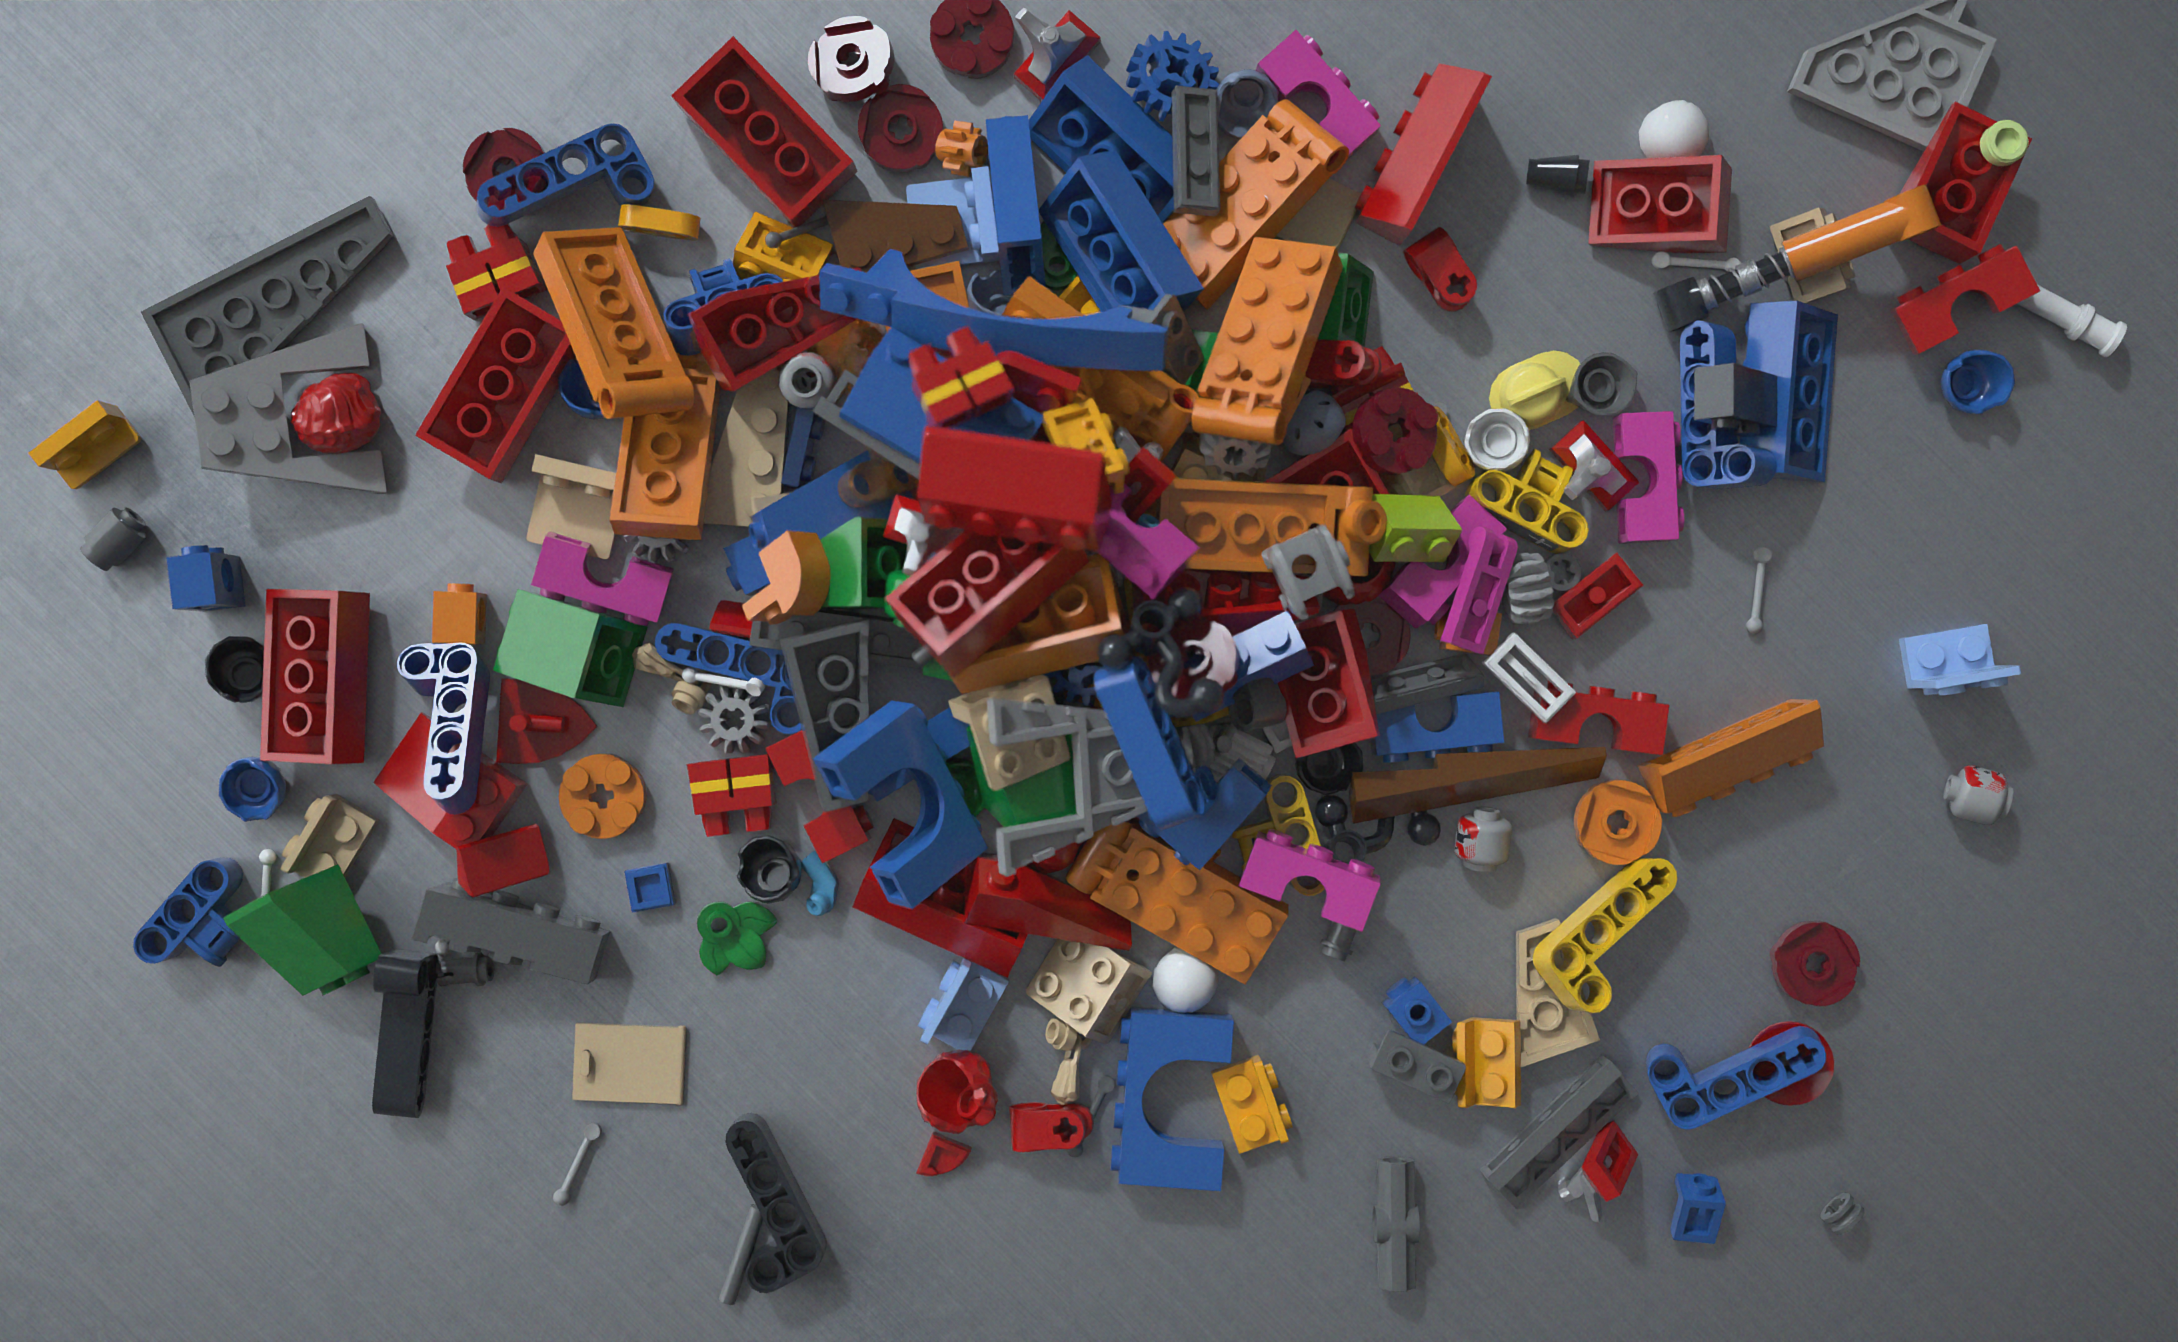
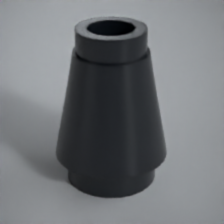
M1579 155L1529 159L1526 184L1574 197L1575 193L1585 194L1590 160L1579 159Z

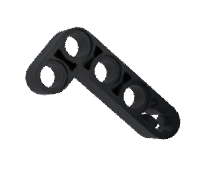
M391 949L381 953L376 961L373 987L375 992L383 993L372 1097V1110L374 1114L419 1118L422 1113L426 1095L437 988L436 978L438 973L436 974L435 971L436 963L439 960L437 953Z
M746 1113L735 1119L726 1133L725 1143L774 1241L762 1246L755 1252L746 1270V1278L752 1289L759 1293H770L814 1271L823 1259L827 1241L767 1122L763 1117L755 1113ZM743 1129L747 1133L751 1131L756 1133L752 1144L748 1139L741 1141L738 1137ZM755 1150L756 1154L758 1155L755 1156L752 1161H750L749 1158ZM763 1164L772 1166L776 1170L777 1180L771 1183L760 1180L757 1176L756 1168ZM783 1202L793 1205L796 1209L797 1217L792 1220L780 1218L776 1212V1205ZM799 1241H809L815 1246L817 1254L810 1258L802 1257L797 1253L795 1244ZM764 1260L773 1262L778 1268V1274L774 1277L762 1275L758 1270L757 1263Z

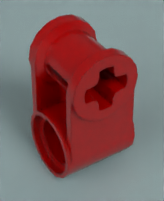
M1437 227L1403 250L1408 266L1415 276L1422 281L1436 304L1442 310L1447 312L1462 310L1475 295L1477 290L1475 275L1459 254L1452 238L1442 227ZM1450 284L1452 286L1460 284L1463 287L1460 295L1457 292L1450 295L1446 289Z
M1317 339L1305 376L1311 380L1308 388L1370 385L1380 375L1382 368L1381 359L1375 351L1365 348L1355 341H1326Z
M1027 1102L1009 1106L1012 1150L1016 1152L1071 1149L1088 1137L1094 1127L1092 1113L1087 1107L1079 1103L1062 1105ZM1068 1118L1070 1125L1077 1126L1078 1129L1073 1134L1071 1127L1064 1126V1121Z

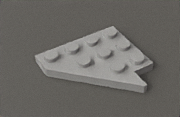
M1931 0L1808 49L1802 55L1787 92L1921 151H1925L1951 105L1956 101L1966 107L1969 106L1997 38L1959 22L1968 0Z

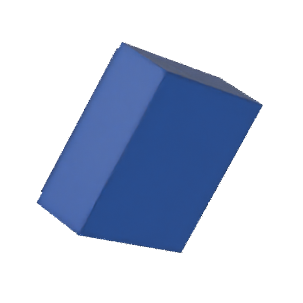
M669 862L624 871L632 913L676 904Z

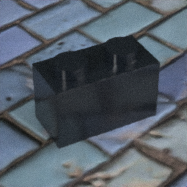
M1736 363L1694 368V420L1711 424V430L1734 431V436L1740 437L1760 435L1761 428L1777 427V375Z

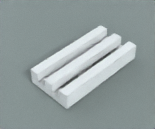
M1515 632L1511 633L1506 638L1507 640L1502 645H1499L1494 650V653L1482 664L1543 723H1547L1576 692ZM1513 646L1562 693L1558 698L1550 693L1508 652ZM1501 659L1550 705L1546 710L1498 664Z

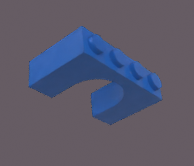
M891 700L814 757L813 761L832 796L854 801L897 770L905 769L912 775L920 792L921 806L918 821L913 831L902 843L870 868L888 902L913 909L988 849L981 835L982 826L980 822L970 813L963 799L965 794L961 785L952 778L945 764L946 755L944 751L934 742L927 728V717L915 704Z
M1238 758L1216 783L1218 798L1204 816L1161 830L1154 824L1149 812L1146 811L1137 816L1140 819L1138 821L1140 826L1152 837L1158 838L1160 836L1171 845L1176 852L1174 856L1185 865L1191 863L1198 870H1201L1262 801L1272 786L1241 758Z
M1131 1007L1130 1018L1121 1019L1120 1043L1127 1044L1126 1060H1118L1117 1086H1124L1123 1103L1115 1102L1113 1128L1121 1129L1120 1145H1112L1110 1171H1118L1119 1184L1221 1191L1224 1160L1222 1140L1174 1137L1161 1132L1146 1117L1142 1108V1097L1150 1077L1159 1068L1170 1062L1195 1060L1231 1063L1234 1019L1231 1014L1186 1012L1183 1014L1165 1009Z

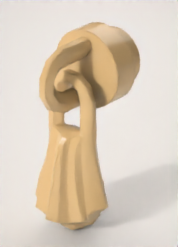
M650 641L641 647L637 646L632 654L635 669L678 681L671 693L673 697L672 705L677 710L685 714H694L696 710L702 709L706 702V694L712 683L703 682L699 688L697 686L698 681L694 683L685 682L681 677L683 669L676 666L673 662L662 658ZM696 668L698 672L709 674L707 670Z
M1057 1017L1051 1019L1046 1027V1040L1049 1044H1052L1053 1048L1065 1051L1063 1062L1060 1064L1056 1079L1053 1082L1051 1095L1056 1099L1057 1103L1066 1105L1080 1098V1052L1087 1049L1092 1039L1085 1037L1084 1041H1082L1078 1031ZM1072 1049L1075 1050L1073 1059L1070 1058Z

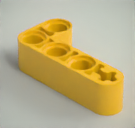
M1639 858L1632 861V863H1628L1537 945L1533 953V964L1541 977L1567 1008L1597 1013L1606 1009L1612 997L1611 986L1594 962L1673 891L1677 883V872L1673 864L1668 860L1662 858ZM1619 895L1624 899V909L1621 914L1616 909V900ZM1589 922L1594 926V936L1591 941H1588L1585 936V929ZM1561 949L1564 954V962L1561 968L1557 969L1554 957L1556 952ZM1587 983L1590 993L1588 999L1583 1002L1580 991L1583 984Z

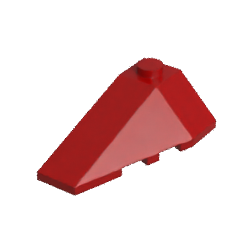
M983 852L966 865L965 923L1130 951L1132 947L1131 921L1090 898L1091 894L1083 893L1071 884L1051 875L1041 873L1039 870L1026 865L1015 869V874L1004 876L999 873L997 854Z

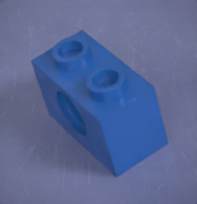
M198 545L181 548L182 555L166 557L172 609L205 612L246 607L240 556L224 554V548L221 547L209 548L208 545Z

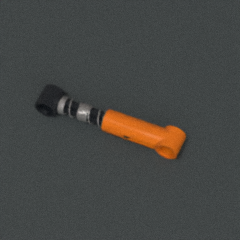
M1922 185L1891 197L1883 203L1781 242L1783 248L1780 247L1779 253L1773 255L1765 253L1764 258L1756 262L1753 259L1738 264V266L1735 265V270L1729 268L1726 274L1718 277L1711 275L1709 280L1704 278L1696 282L1695 277L1687 278L1664 287L1653 294L1669 333L1686 327L1689 323L1696 320L1701 321L1708 318V312L1712 311V309L1715 310V308L1718 309L1719 303L1727 300L1732 303L1734 297L1742 294L1744 297L1750 296V294L1753 295V293L1756 294V292L1763 290L1762 286L1769 289L1770 283L1780 279L1787 281L1790 275L1796 282H1799L1888 245L1940 227L1941 223L1926 185Z

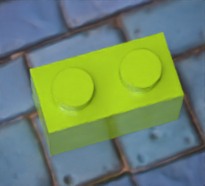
M1373 494L1372 501L1381 504L1387 516L1386 530L1382 538L1376 543L1369 545V554L1374 561L1445 562L1463 529L1440 496Z

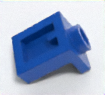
M1677 1173L1674 1182L1679 1196L1670 1227L1673 1240L1715 1244L1726 1206L1718 1179L1701 1173Z

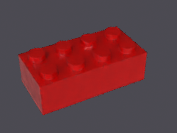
M734 36L671 95L677 106L794 228L801 226L823 205L822 199L828 200L858 172L854 161Z
M964 530L885 599L900 623L955 678L1087 565L1089 560L1084 549L1071 550L1063 545L1045 542L1028 543L1019 538L1001 535L984 536L975 531Z

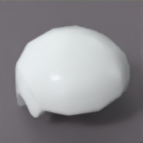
M1675 100L1664 103L1645 117L1639 130L1640 148L1647 158L1699 156L1709 141L1708 121L1701 109L1692 102Z
M1506 408L1488 409L1470 422L1465 435L1464 445L1474 465L1486 472L1489 470L1506 472L1517 467L1528 453L1530 433L1524 420L1514 412Z
M1174 947L1159 961L1154 969L1152 987L1159 1002L1172 1012L1192 1013L1205 1006L1215 994L1218 986L1219 970L1184 950Z

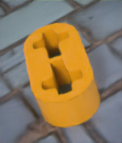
M623 204L620 209L618 227L640 234L696 241L699 236L701 218L684 212Z
M1434 406L1438 413V422L1436 424L1437 442L1432 456L1448 482L1453 486H1458L1475 476V468L1448 417L1441 408Z

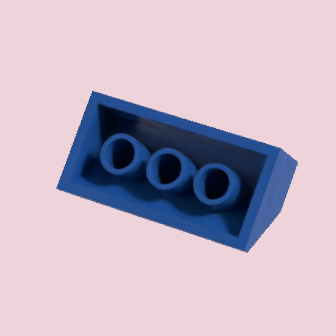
M1088 55L1062 72L1030 117L1031 140L1066 173L1080 156L1116 150L1162 223L1173 214V136L1149 113L1145 114L1143 112L1144 108L1138 102H1133L1132 97Z
M1116 150L1078 157L1038 209L1101 312L1116 308L1119 305L1154 310L1165 294H1171L1176 296L1184 313L1204 290L1199 279Z
M1800 301L1750 303V314L1745 324L1748 340L1746 359L1743 362V366L1777 375V427L1761 428L1760 435L1740 437L1738 444L1766 448L1771 451L1777 462V469L1773 479L1825 482L1838 314ZM1751 458L1746 463L1747 473L1751 468Z
M891 327L870 355L844 403L839 417L920 464L923 432L925 427L929 425L920 400L912 390L913 374L908 358L911 351L923 345ZM935 353L939 362L947 360L939 354ZM1011 398V402L976 418L971 414L969 421L952 429L1034 442L1042 425V415L1016 399Z

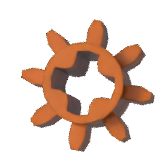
M954 120L953 130L945 129L941 131L936 141L935 150L938 160L943 162L942 168L951 170V174L970 177L971 167H982L988 156V141L985 136L981 135L982 129L975 128L973 123Z

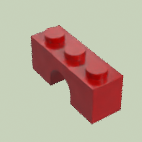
M2000 243L1977 255L1980 262L1978 265L1964 271L1960 264L1937 276L1940 284L1926 292L1923 291L1920 285L1897 297L1900 305L1890 311L1913 355L1920 354L1959 334L1951 317V308L1955 299L1963 292L1970 291L1981 295L1988 303L1993 314L1999 313L2040 292L2017 245L2004 250Z
M1550 681L1547 682L1546 689L1558 698L1562 693ZM1567 683L1573 689V684ZM1590 686L1589 694L1576 692L1547 723H1543L1531 711L1528 738L1578 744L1583 722L1591 715L1599 713L1606 717L1612 726L1611 749L1663 755L1670 704L1656 703V694L1631 691V699L1614 697L1615 689ZM1534 691L1533 698L1546 710L1550 705Z
M802 730L765 748L784 787L800 779L814 780ZM851 805L828 812L823 811L818 818L803 825L822 864L869 841L872 838L869 830L874 828L873 822L863 805L858 808L856 805Z

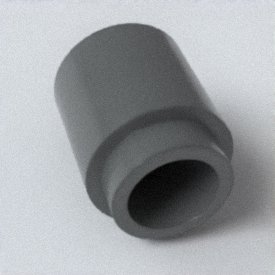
M112 508L84 537L85 543L80 550L92 564L104 571H108L112 566H119L147 538V533L143 529L146 523L136 512L129 508H125L123 511L118 508Z

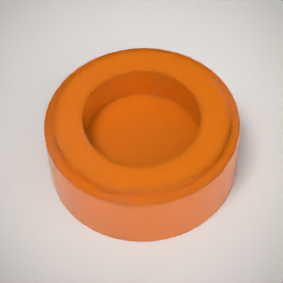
M1356 500L1347 507L1344 513L1343 529L1347 538L1354 543L1374 544L1382 538L1386 530V512L1382 505L1376 501Z

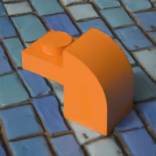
M786 531L758 553L771 584L742 605L748 621H767L768 624L775 625L788 620L792 615L813 616L826 600L830 586V566L818 534Z

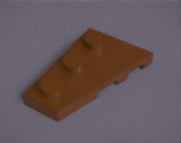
M822 199L840 266L850 269L860 267L862 272L867 273L889 249L901 251L907 267L969 250L957 206Z

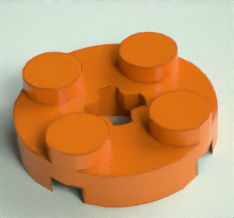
M601 753L580 759L565 771L559 788V804L564 818L575 832L591 838L606 839L625 833L637 822L646 806L647 791L641 773L635 767H632L629 762L615 754ZM598 784H604V788L607 791L613 790L614 799L607 801V808H601L599 802H593L592 793L597 792Z
M1618 779L1596 783L1581 797L1575 809L1574 828L1576 839L1592 857L1608 864L1625 865L1639 859L1642 855L1648 854L1655 847L1661 834L1662 817L1655 801L1650 797V793L1642 786ZM1617 810L1623 811L1622 818L1628 821V826L1626 829L1619 828L1617 834H1613L1611 832V825L1607 824V819L1609 815L1614 816Z

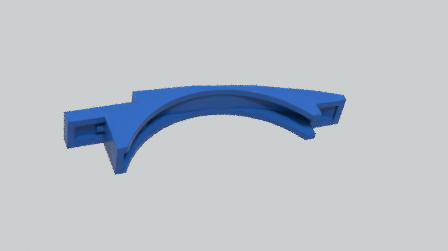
M889 249L867 273L827 263L819 271L820 307L822 310L892 327L922 345H931L932 347L950 350L946 343L947 336L968 326L980 344L988 341L995 356L1003 351H1013L1047 365L1113 370L1162 371L1166 364L1168 328L1131 319L1133 311L1131 308L1119 306L1090 315L1058 319L1014 318L980 312L953 303L926 288L909 271L904 262L902 252Z

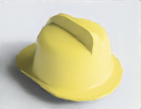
M1553 350L1540 353L1508 367L1498 374L1491 385L1489 395L1491 409L1506 408L1514 412L1524 420L1529 430L1537 429L1570 414L1578 406L1567 402L1566 398L1580 362L1566 352Z

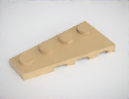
M784 363L737 389L710 470L704 524L749 527V524L753 523L750 498L783 494L784 486L781 484L786 461L790 403L782 395L779 387V373Z

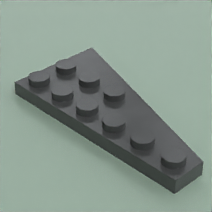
M368 196L141 311L193 415L190 380L282 350L394 237L374 198Z

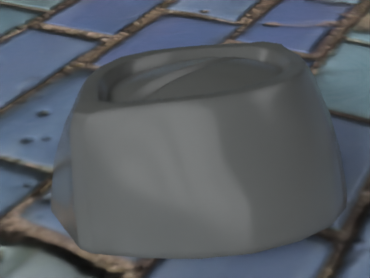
M1601 352L1592 354L1578 366L1566 401L1592 414L1604 416L1618 414L1625 410L1634 398L1638 373L1627 361L1614 353Z

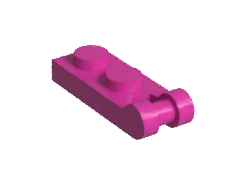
M1477 526L1472 530L1468 539L1470 552L1440 641L1483 655L1513 566L1518 545L1513 538L1505 535L1496 537L1494 531L1483 526ZM1490 556H1492L1491 565H1488Z

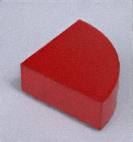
M933 1131L916 1173L924 1176H937L950 1172L964 1163L972 1147Z

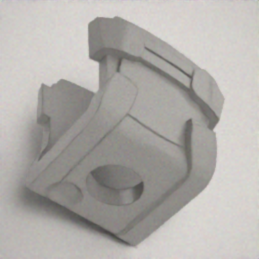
M1320 525L1282 543H1276L1261 552L1267 569L1272 568L1281 589L1282 595H1279L1284 609L1289 608L1294 615L1302 620L1308 619L1303 601L1338 586L1343 590L1348 599L1354 596L1351 578L1347 570V566H1350V561L1346 550L1340 541L1336 542L1325 525ZM1307 554L1315 560V572L1308 579H1298L1292 573V562L1299 555Z

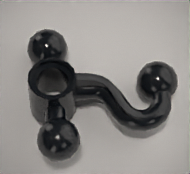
M1181 587L1176 589L1169 597L1168 606L1158 601L1141 603L1134 611L1129 632L1124 636L1116 634L1107 636L1098 646L1097 651L1101 664L1113 670L1126 667L1133 657L1134 650L1143 655L1159 654L1166 661V665L1154 687L1155 699L1160 708L1169 715L1180 718L1190 717L1198 712L1209 714L1217 711L1223 705L1225 699L1221 684L1210 678L1197 680L1191 686L1189 697L1186 699H1178L1172 693L1173 687L1181 676L1184 664L1183 655L1170 636L1173 623L1176 621L1189 622L1195 620L1201 614L1203 600L1200 593L1193 588ZM1150 623L1156 625L1160 631L1150 633L1145 631L1141 625Z
M1326 795L1316 804V818L1320 824L1328 827L1331 839L1327 841L1324 848L1334 853L1333 859L1349 864V862L1342 861L1337 857L1335 853L1337 842L1349 844L1354 852L1353 859L1363 862L1366 854L1377 852L1384 848L1392 838L1395 816L1378 819L1376 832L1371 836L1363 838L1355 831L1346 830L1344 822L1348 817V806L1342 798L1336 795ZM1427 810L1410 813L1412 818L1408 824V835L1412 841L1422 846L1435 843L1441 832L1440 823L1437 818L1429 814Z

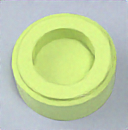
M1998 121L1986 129L1981 137L1980 149L1982 155L1993 165L2008 166L2019 160L2026 153L2029 144L2028 135L2025 129L2015 121Z

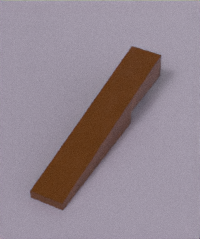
M1584 747L1436 754L1432 769L1353 772L1349 790L1353 824L1597 779L1600 777L1607 757L1606 748Z

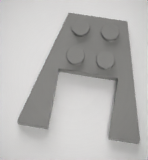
M364 323L356 324L190 380L201 469L386 494L381 450L292 458L281 381L282 375L369 368Z
M987 698L990 743L996 746L1072 733L1077 814L996 829L999 873L1004 876H1011L1016 873L1015 869L1032 861L1038 863L1055 855V850L1072 842H1083L1093 837L1094 832L1108 825L1116 826L1148 811L1104 710Z

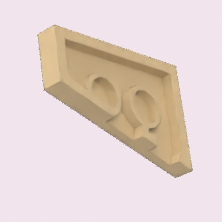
M1557 918L1516 932V1020H1520L1521 1067L1600 1041L1591 1013L1572 1010L1562 1004L1533 964V953L1537 945L1561 924ZM1561 949L1556 952L1554 957L1557 969H1560L1564 962V954ZM1581 987V999L1583 1002H1585L1586 997L1583 988Z

